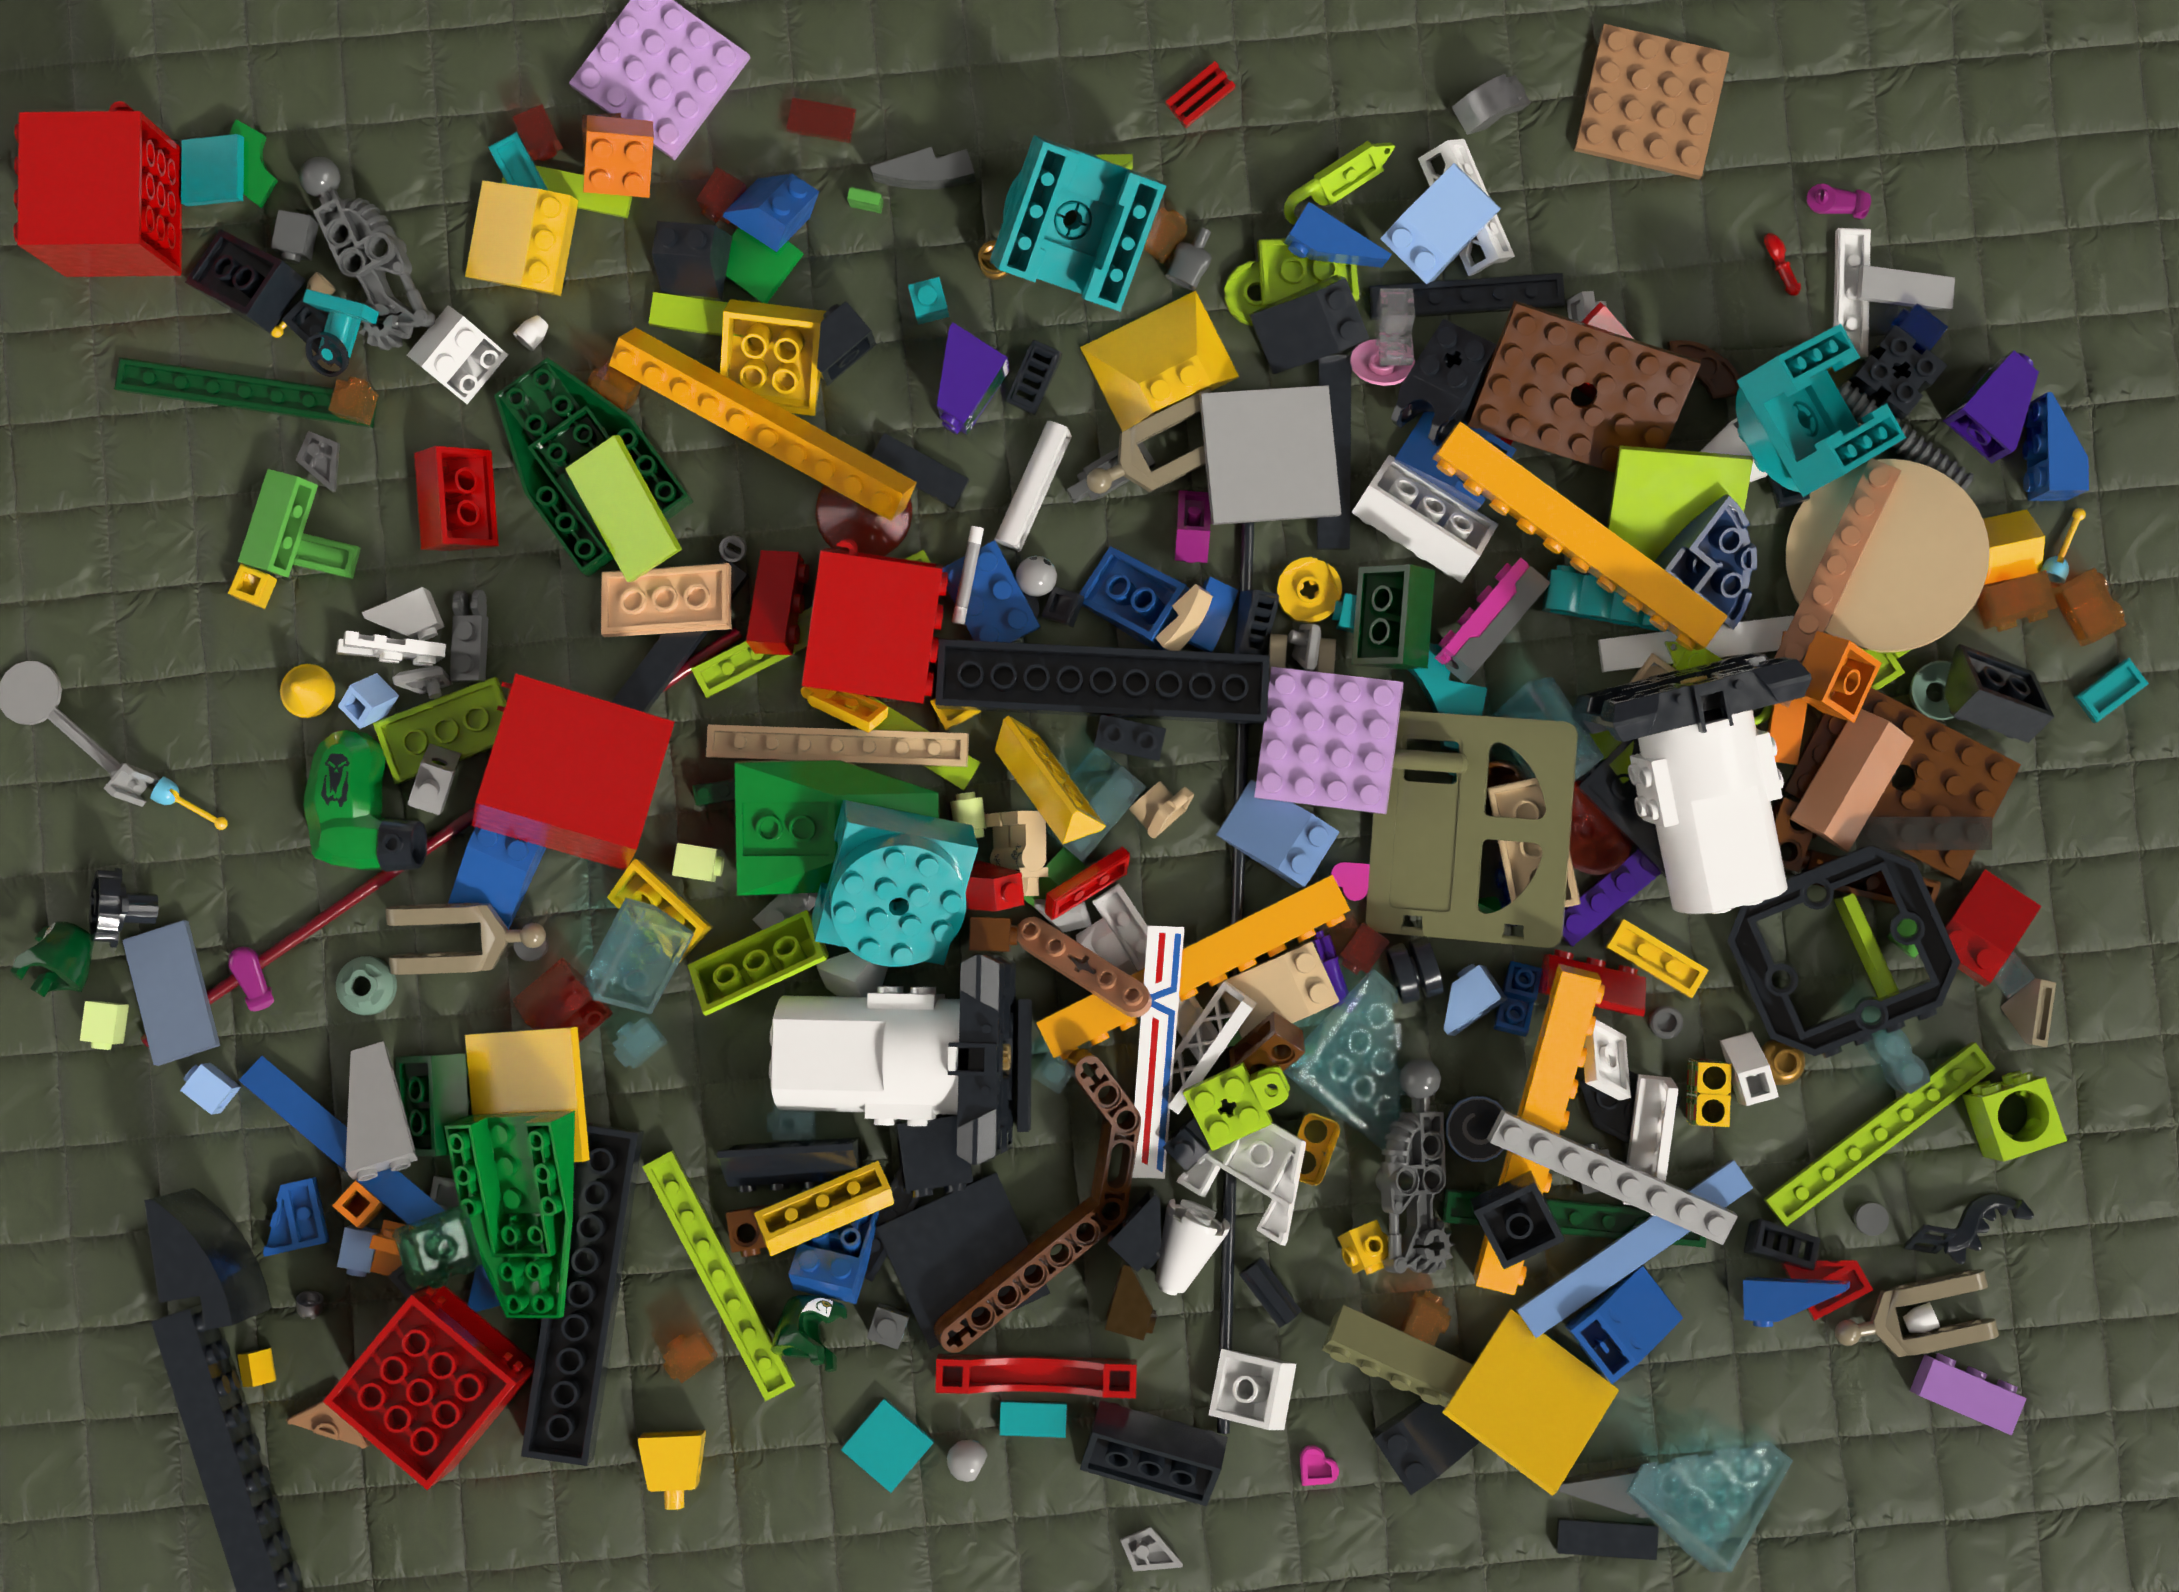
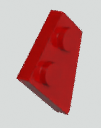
M1857 1260L1816 1261L1813 1271L1781 1263L1789 1278L1850 1281V1288L1845 1292L1806 1309L1813 1321L1873 1291Z

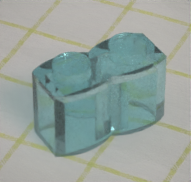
M1885 1029L1873 1033V1040L1865 1043L1871 1057L1882 1064L1884 1077L1895 1090L1911 1094L1930 1082V1074L1926 1065L1918 1056L1912 1053L1910 1041L1901 1029L1891 1033H1887Z

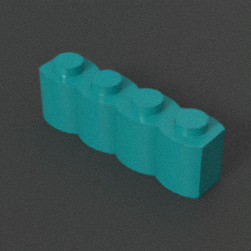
M1558 565L1557 570L1548 572L1547 580L1550 584L1545 589L1542 611L1664 632L1650 623L1651 617L1641 610L1640 612H1635L1623 603L1624 597L1613 591V593L1602 589L1596 583L1598 579L1591 573L1589 575L1578 574L1574 567Z

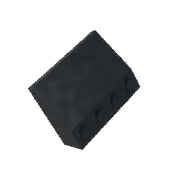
M861 1137L735 1144L717 1151V1158L727 1186H736L737 1192L757 1191L756 1185L768 1184L770 1190L790 1189L789 1183H802L803 1188H814L821 1185L822 1181H831L862 1167Z

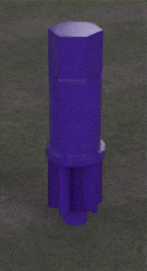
M1323 930L1317 931L1316 935H1314L1315 939L1310 942H1313L1340 1001L1334 1004L1333 1008L1338 1009L1348 1006L1352 1001L1331 936H1324Z

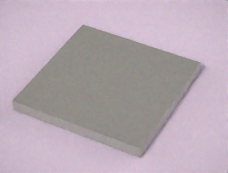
M1329 385L1201 393L1199 395L1212 525L1341 515Z

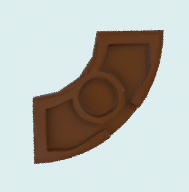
M1676 340L1667 343L1668 351L1696 359L1701 363L1695 379L1706 388L1711 401L1737 396L1739 388L1737 380L1740 379V376L1726 358L1724 359L1717 352L1710 349L1709 346L1698 342Z

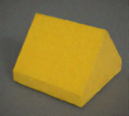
M271 1348L237 1354L243 1387H255L277 1380Z

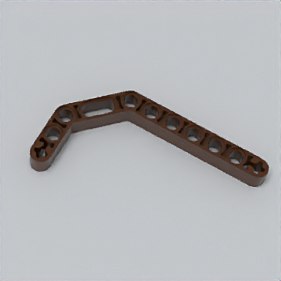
M1083 1048L1074 1050L1068 1056L1066 1062L1071 1076L1103 1117L1091 1196L936 1320L934 1333L942 1347L948 1352L957 1353L967 1348L1121 1224L1126 1217L1141 1127V1115L1102 1061L1089 1050ZM1087 1062L1088 1068L1095 1075L1089 1077L1083 1071L1082 1064ZM1109 1085V1093L1103 1098H1098L1099 1090ZM1128 1110L1127 1119L1122 1123H1117L1118 1115ZM1123 1143L1118 1177L1108 1182L1107 1177L1112 1149L1116 1144ZM1114 1202L1110 1212L1102 1213L1105 1204ZM1088 1223L1085 1232L1076 1234L1080 1224ZM1061 1243L1062 1249L1060 1252L1050 1255L1051 1248ZM1035 1264L1036 1270L1033 1274L1025 1276V1269ZM1011 1286L1010 1291L1006 1295L998 1296V1292L1002 1287ZM985 1307L984 1312L980 1316L971 1317L972 1312L976 1308ZM963 1319L968 1323L967 1327L961 1322ZM951 1330L956 1332V1335L953 1337L948 1334Z

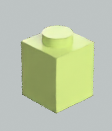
M677 843L673 876L715 882L716 876L722 875L724 857H720V850Z
M85 1001L80 1041L91 1042V1048L111 1050L112 1044H123L129 1004Z

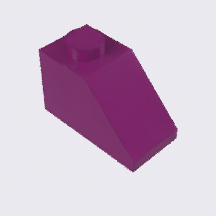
M1179 490L1175 561H1185L1188 563H1207L1211 524L1209 492Z

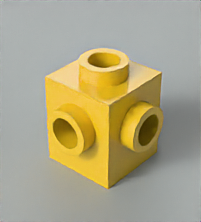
M1377 1219L1337 1237L1342 1247V1258L1345 1264L1351 1267L1353 1274L1365 1270L1366 1275H1369L1384 1268L1383 1261L1388 1257V1236L1382 1232Z

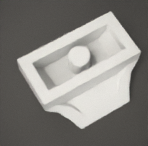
M1104 917L1076 934V941L1128 975L1137 972ZM1072 957V961L1076 964L1079 971L1084 969L1095 974L1087 962L1084 964L1078 963Z

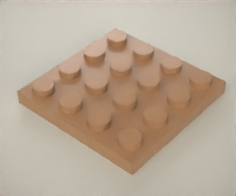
M1604 24L1600 33L1574 151L1699 180L1703 174L1730 53Z

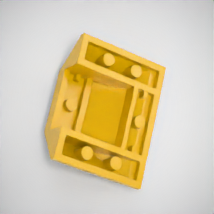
M1196 290L1080 347L1122 432L1207 388H1210L1212 391L1239 378Z

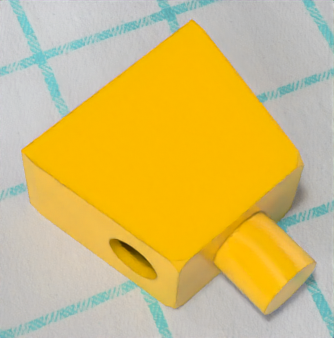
M706 1430L642 1433L638 1438L647 1489L650 1492L664 1491V1507L666 1510L684 1508V1490H693L699 1485Z

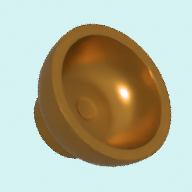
M1773 1039L1761 1047L1770 1065L1775 1085L1791 1084L1802 1075L1805 1068L1803 1051Z

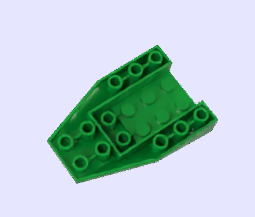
M842 760L735 762L737 896L818 893L821 883L828 884L838 849V843L834 841V832L843 800L939 818V792Z
M575 1111L468 1115L445 1125L462 1222L506 1317H563L573 1221Z

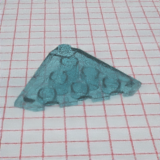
M1371 969L1304 1040L1305 1053L1296 1063H1292L1283 1072L1304 1091L1379 1148L1385 1150L1387 1141L1384 1140V1137L1390 1133V1124L1395 1121L1398 1122L1400 1117V1095H1406L1399 1081L1401 1069H1398L1396 1049H1402L1400 1023H1394L1392 1003H1398L1397 989L1375 969Z
M1769 1441L1754 1443L1753 1447L1739 1449V1446L1714 1450L1712 1455L1698 1457V1454L1676 1457L1672 1458V1462L1657 1465V1462L1644 1463L1640 1466L1626 1493L1687 1554L1710 1572H1732L1793 1460Z

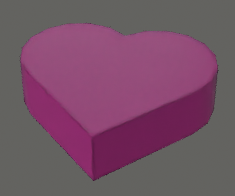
M1342 862L1336 864L1331 869L1330 875L1334 876L1338 886L1342 888V892L1348 900L1358 901L1366 896L1370 864Z
M1308 1445L1301 1450L1299 1461L1302 1486L1330 1484L1339 1476L1337 1463L1334 1459L1325 1457L1320 1447Z

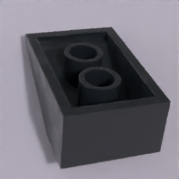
M220 229L185 283L246 321L271 333L306 279L282 260Z
M1334 275L1248 314L1272 374H1277L1341 352L1369 339L1345 277L1340 275Z
M1421 1398L1370 1432L1410 1495L1438 1478L1480 1443L1478 1439L1442 1413L1445 1409L1444 1406L1429 1404Z

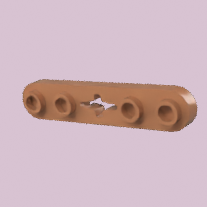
M1028 917L1017 925V941L1019 945L1039 960L1129 1017H1140L1149 1011L1152 1005V997L1148 988L1143 983L1040 918ZM1072 957L1078 963L1084 964L1087 962L1095 974L1084 969L1079 971L1076 964L1071 960Z

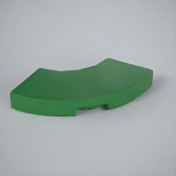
M236 119L229 135L238 134L244 137V195L254 204L263 208L278 183V180L268 172L263 161V148L267 137Z

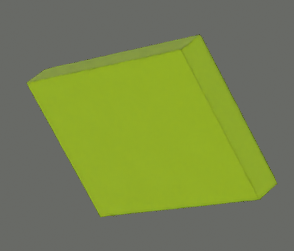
M1286 238L1258 240L1257 249L1262 306H1268L1334 275L1345 277L1354 300L1358 301L1360 299L1357 265L1310 260L1307 257L1300 258L1290 252L1289 246L1283 243Z

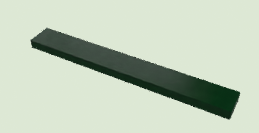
M119 357L114 387L115 390L120 392L373 428L378 401L376 394Z
M1445 1188L1442 1221L1481 1226L1474 1213L1471 1199L1484 1192ZM1546 1198L1563 1234L1618 1239L1651 1216L1649 1212L1637 1207ZM1690 1231L1672 1245L1706 1248L1707 1238Z

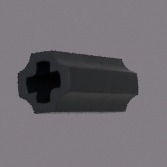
M1262 1257L1253 1261L1239 1273L1240 1277L1279 1328L1288 1324L1302 1312Z

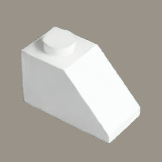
M423 587L362 612L364 619L410 638H418L421 641L438 635L437 630L445 627L431 592Z

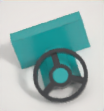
M306 289L303 302L318 310L329 312L324 332L314 334L306 342L305 352L311 366L320 374L327 377H336L348 367L361 321L376 325L379 312L362 303ZM322 337L319 353L313 356V340ZM322 359L328 364L334 362L341 369L339 371H329L319 365L317 361Z

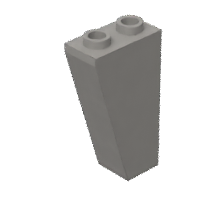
M384 1041L352 1050L350 1054L346 1170L352 1180L358 1178V1181H367L377 1177V1172L390 1168L391 1171L403 1170L411 1166L410 1162L418 1160L391 1058Z

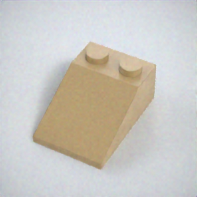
M1313 942L1303 943L1224 980L1257 1003L1238 1030L1241 1038L1246 1036L1273 1011L1289 1022L1294 1023L1340 1002ZM1224 981L1216 984L1218 989ZM1226 991L1222 995L1229 1013L1235 1012L1241 1002Z

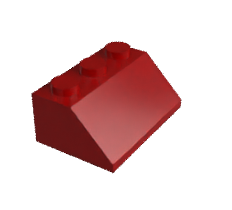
M433 446L414 453L421 550L457 551L498 547L492 450Z
M1556 949L1554 955L1544 954L1538 993L1550 996L1558 964L1598 973L1602 980L1601 984L1605 985L1601 1003H1595V1007L1631 1016L1644 1017L1646 977L1638 976V969L1619 965L1618 970L1605 968L1606 961L1587 957L1586 963L1573 960V953Z

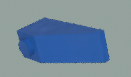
M1308 202L1283 242L1289 246L1290 252L1300 258L1307 257L1310 260L1382 268L1392 255L1310 202Z
M1747 1277L1743 1280L1744 1320L1753 1321V1326L1773 1327V1322L1783 1320L1845 1292L1850 1288V1281Z

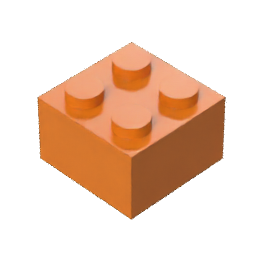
M587 115L583 192L649 198L654 140L653 121Z
M1817 631L1813 641L1808 646L1806 657L1802 663L1811 674L1812 680L1804 697L1801 699L1822 713L1855 723L1882 663L1850 640Z

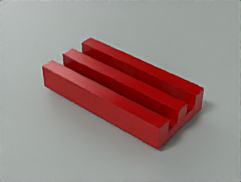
M1214 61L1166 100L1165 105L1181 124L1187 128L1232 92L1236 85L1227 78L1228 75ZM1215 74L1216 77L1207 83L1203 88H1201L1198 92L1191 96L1182 105H1180L1179 107L1176 106V104L1180 102L1184 97H1186L1195 88H1197L1200 84L1207 80L1211 75ZM1222 83L1224 85L1222 89L1187 117L1183 115L1185 111L1218 84Z

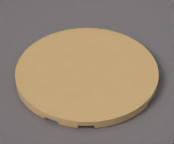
M1878 459L1882 463L1900 469L1901 474L1825 633L1850 640L1861 649L1879 653L1901 652L1922 647L1943 637L1954 629L1972 610L1981 594L1988 573L1990 559L1989 540L1984 520L1975 503L1964 489L1951 478L1917 462L1899 459ZM1869 461L1810 493V499L1801 504L1792 521L1786 544V571L1791 591L1798 605H1800Z

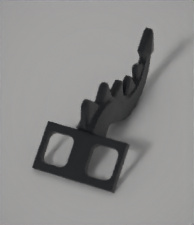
M1999 1194L1980 1196L1969 1202L1956 1228L1923 1224L1904 1244V1249L1937 1254L1944 1247L1945 1254H1948L1957 1264L1963 1265L1966 1261V1248L1975 1251L1982 1249L1977 1233H1987L1990 1227L1983 1218L1994 1221L1996 1219L1995 1209L1998 1210L2001 1216H2005L2008 1210H2012L2014 1218L2031 1220L2034 1214L2023 1199L2015 1201ZM1926 1232H1938V1233H1944V1235H1943V1236H1937V1235H1931V1234H1925V1233H1926ZM1916 1243H1926V1244H1932V1245H1934V1246H1933V1247H1926V1246H1920V1245H1915V1244H1916Z

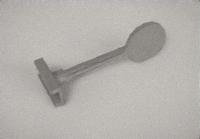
M24 661L15 664L5 672L0 681V709L7 718L23 725H34L49 719L110 773L111 780L103 788L112 797L141 807L145 805L146 801L140 795L149 784L156 785L160 778L154 773L130 764H120L58 709L62 688L59 677L51 667L39 661Z

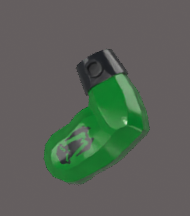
M357 730L333 732L317 747L312 759L303 804L312 854L315 858L331 865L359 870L382 869L385 872L419 869L422 867L427 855L428 838L426 828L420 821L391 816L381 817L383 811L382 783L386 758L381 745L368 733Z

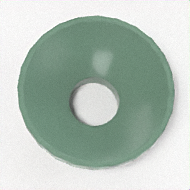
M1930 662L1922 666L1911 680V702L1918 712L1934 720L1954 718L1949 711V704L1945 695H1943L1939 702H1933L1926 694V689L1931 683L1941 685L1944 691L1951 662Z
M361 956L349 961L340 970L336 980V993L341 1004L347 1010L363 1016L374 1015L385 1010L392 1003L397 991V979L394 974H390L389 965L382 959L373 956ZM359 976H365L371 983L370 991L364 996L356 994L353 990V982Z

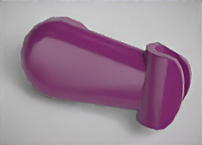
M1817 184L1808 191L1807 204L1813 212L1818 214H1853L1854 218L1864 219L1870 209L1871 196L1861 189L1851 192L1834 188L1827 184Z
M242 946L234 949L229 955L228 965L246 994L245 1001L250 1011H260L269 1007L274 1002V997L272 995V988L267 987L258 954L250 947Z

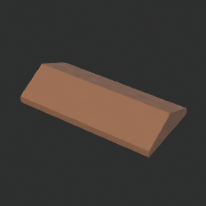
M1861 709L1855 723L1850 721L1845 723L1790 819L1848 853L1914 740L1890 721Z

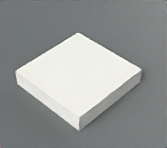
M1596 1020L1593 1034L1591 1036L1587 1035L1584 1043V1048H1587V1056L1584 1063L1585 1083L1619 1101L1631 1098L1626 1036Z

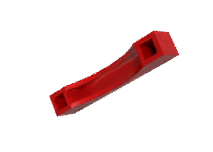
M938 1354L936 1359L935 1393L972 1394L1027 1391L1070 1393L1102 1398H1136L1137 1362L1136 1359Z

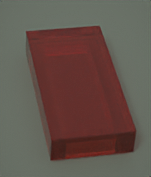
M792 98L786 129L790 133L851 143L857 112L853 108Z

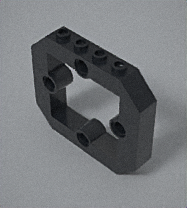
M1870 844L1787 878V890L1777 897L1763 900L1762 903L1756 905H1743L1740 907L1727 942L1769 1037L1813 1056L1822 1054L1824 1058H1828L1842 1052L1841 1046L1854 1041L1855 1046L1873 1040V1033L1885 1029L1887 1033L1899 1030L1906 1026L1905 1020L1915 1016L1920 1021L1938 1013L1936 1008L1943 1005L1960 964L1958 955L1915 861ZM1882 871L1899 909V912L1894 914L1890 920V933L1895 941L1900 944L1915 945L1929 979L1881 998L1873 996L1863 997L1857 1002L1854 1009L1804 1028L1789 995L1794 992L1798 984L1797 970L1786 961L1774 962L1757 921L1800 903H1804L1810 909H1824L1833 900V890ZM1814 883L1822 884L1826 888V896L1820 901H1813L1807 896L1808 887ZM1908 918L1915 921L1917 928L1914 934L1902 936L1898 933L1897 926L1901 920ZM1777 970L1787 971L1791 976L1790 983L1785 987L1776 986L1771 979L1773 973ZM1867 1006L1879 1008L1881 1011L1880 1018L1872 1023L1866 1022L1861 1017L1863 1009Z

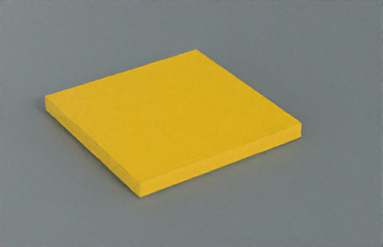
M578 1027L465 1035L472 1115L575 1111L574 1162L590 1160Z
M1510 1309L1442 1413L1553 1496L1557 1493L1619 1389L1544 1333L1535 1338L1520 1315Z

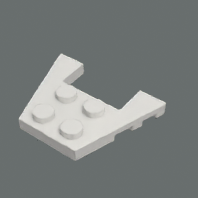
M345 631L344 638L337 641L336 654L378 657L379 662L399 663L402 659L413 660V665L430 667L445 657L446 644L414 639L386 638L387 636L373 634V636L360 635L359 632Z
M1272 1122L1271 1125L1214 1151L1210 1149L1187 1173L1181 1174L1176 1182L1199 1196L1205 1197L1220 1168L1272 1199L1256 1230L1276 1243L1285 1246L1288 1241L1306 1142Z

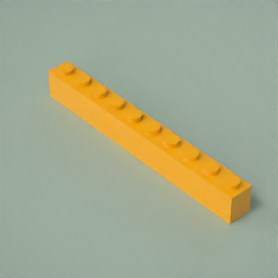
M636 327L618 338L609 366L889 521H893L905 510L916 486V481Z
M1461 421L1454 426L1432 457L1433 460L1438 462L1436 467L1441 472L1450 477L1455 475L1464 481L1463 487L1475 496L1482 494L1491 501L1489 505L1496 512L1504 516L1507 513L1518 521L1516 525L1521 530L1530 535L1535 533L1544 539L1543 545L1555 554L1562 552L1571 559L1569 563L1572 567L1584 574L1587 571L1598 579L1596 583L1602 589L1610 593L1615 591L1624 597L1623 603L1635 612H1640L1641 610L1651 617L1649 621L1652 625L1664 632L1668 629L1677 636V643L1687 650L1692 651L1693 649L1701 650L1706 648L1728 617L1721 610Z
M1330 875L1184 948L1182 951L1179 990L1180 1001L1182 1002L1198 994L1196 987L1206 982L1212 987L1228 979L1226 972L1236 967L1242 972L1258 964L1255 958L1266 952L1270 958L1286 950L1287 948L1284 943L1294 938H1297L1300 943L1316 935L1314 928L1324 923L1330 928L1346 920L1344 913L1350 911V908L1334 876ZM1145 968L1130 976L1144 984ZM1094 994L1036 1022L1053 1058L1061 1056L1063 1061L1068 1059V1056L1074 1050L1079 1049L1078 1046L1088 1041L1094 1046L1110 1038L1108 1031L1118 1026L1124 1031L1140 1023L1137 1017H1129Z
M1558 964L1517 1113V1116L1557 1134L1560 1133V1130L1565 1131L1568 1125L1570 1112L1566 1110L1569 1098L1574 1099L1577 1093L1578 1080L1575 1079L1577 1068L1584 1066L1587 1056V1048H1584L1587 1035L1591 1036L1593 1034L1596 1017L1592 1016L1595 1003H1601L1605 985L1601 984L1602 980L1598 973ZM1507 1150L1498 1186L1528 1171H1532L1542 1193H1548L1551 1187L1552 1173H1549V1168ZM1484 1234L1473 1276L1476 1286L1515 1295L1517 1285L1522 1286L1525 1281L1527 1267L1523 1266V1260L1509 1268L1503 1269L1486 1234Z

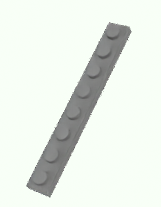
M1503 1109L1487 1137L1488 1141L1496 1146L1721 1245L1724 1244L1738 1217L1734 1211Z

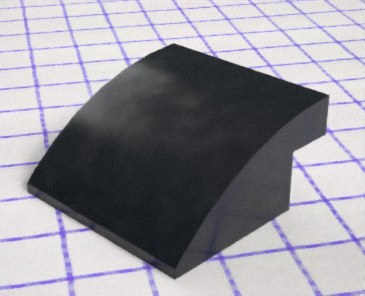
M195 1188L144 1200L159 1303L200 1296L205 1330L232 1326L272 1309L267 1285L254 1253L236 1225L217 1205Z

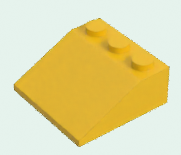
M482 180L465 277L561 296L579 200L567 194Z
M730 299L723 311L720 374L790 413L815 416L821 376L817 369L821 322L825 319L823 315L826 311Z

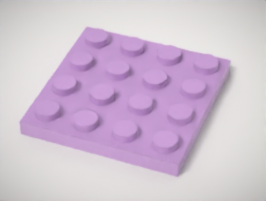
M630 0L569 84L614 118L653 121V146L675 161L750 60V56L674 0Z
M1271 667L1267 722L1264 723L1254 797L1387 814L1404 683L1400 681Z

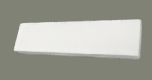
M1838 228L1835 231L1833 327L1841 323L1861 357L1859 359H1866L1868 357L1869 301L1856 300L1859 267L1863 265L1870 266L1871 229Z

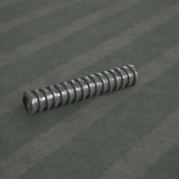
M1849 380L1844 381L1838 387V390L1857 424H1864L1861 418L1882 405H1875L1876 401L1873 398L1871 400L1867 399L1868 395L1865 392L1859 393L1857 386L1853 388L1850 386L1851 382ZM1898 417L1895 418L1906 436L1905 439L1892 446L1895 448L1897 455L1902 453L1904 460L1910 459L1912 462L1929 466L1945 474L1964 491L1973 481V473L1969 472L1967 474L1965 467L1956 466L1957 461L1948 460L1949 455L1940 454L1941 449L1932 448L1933 443L1930 441L1924 442L1925 437L1922 435L1916 436L1917 432L1914 429L1910 431L1907 429L1908 425L1906 423L1902 425L1899 423L1900 419Z

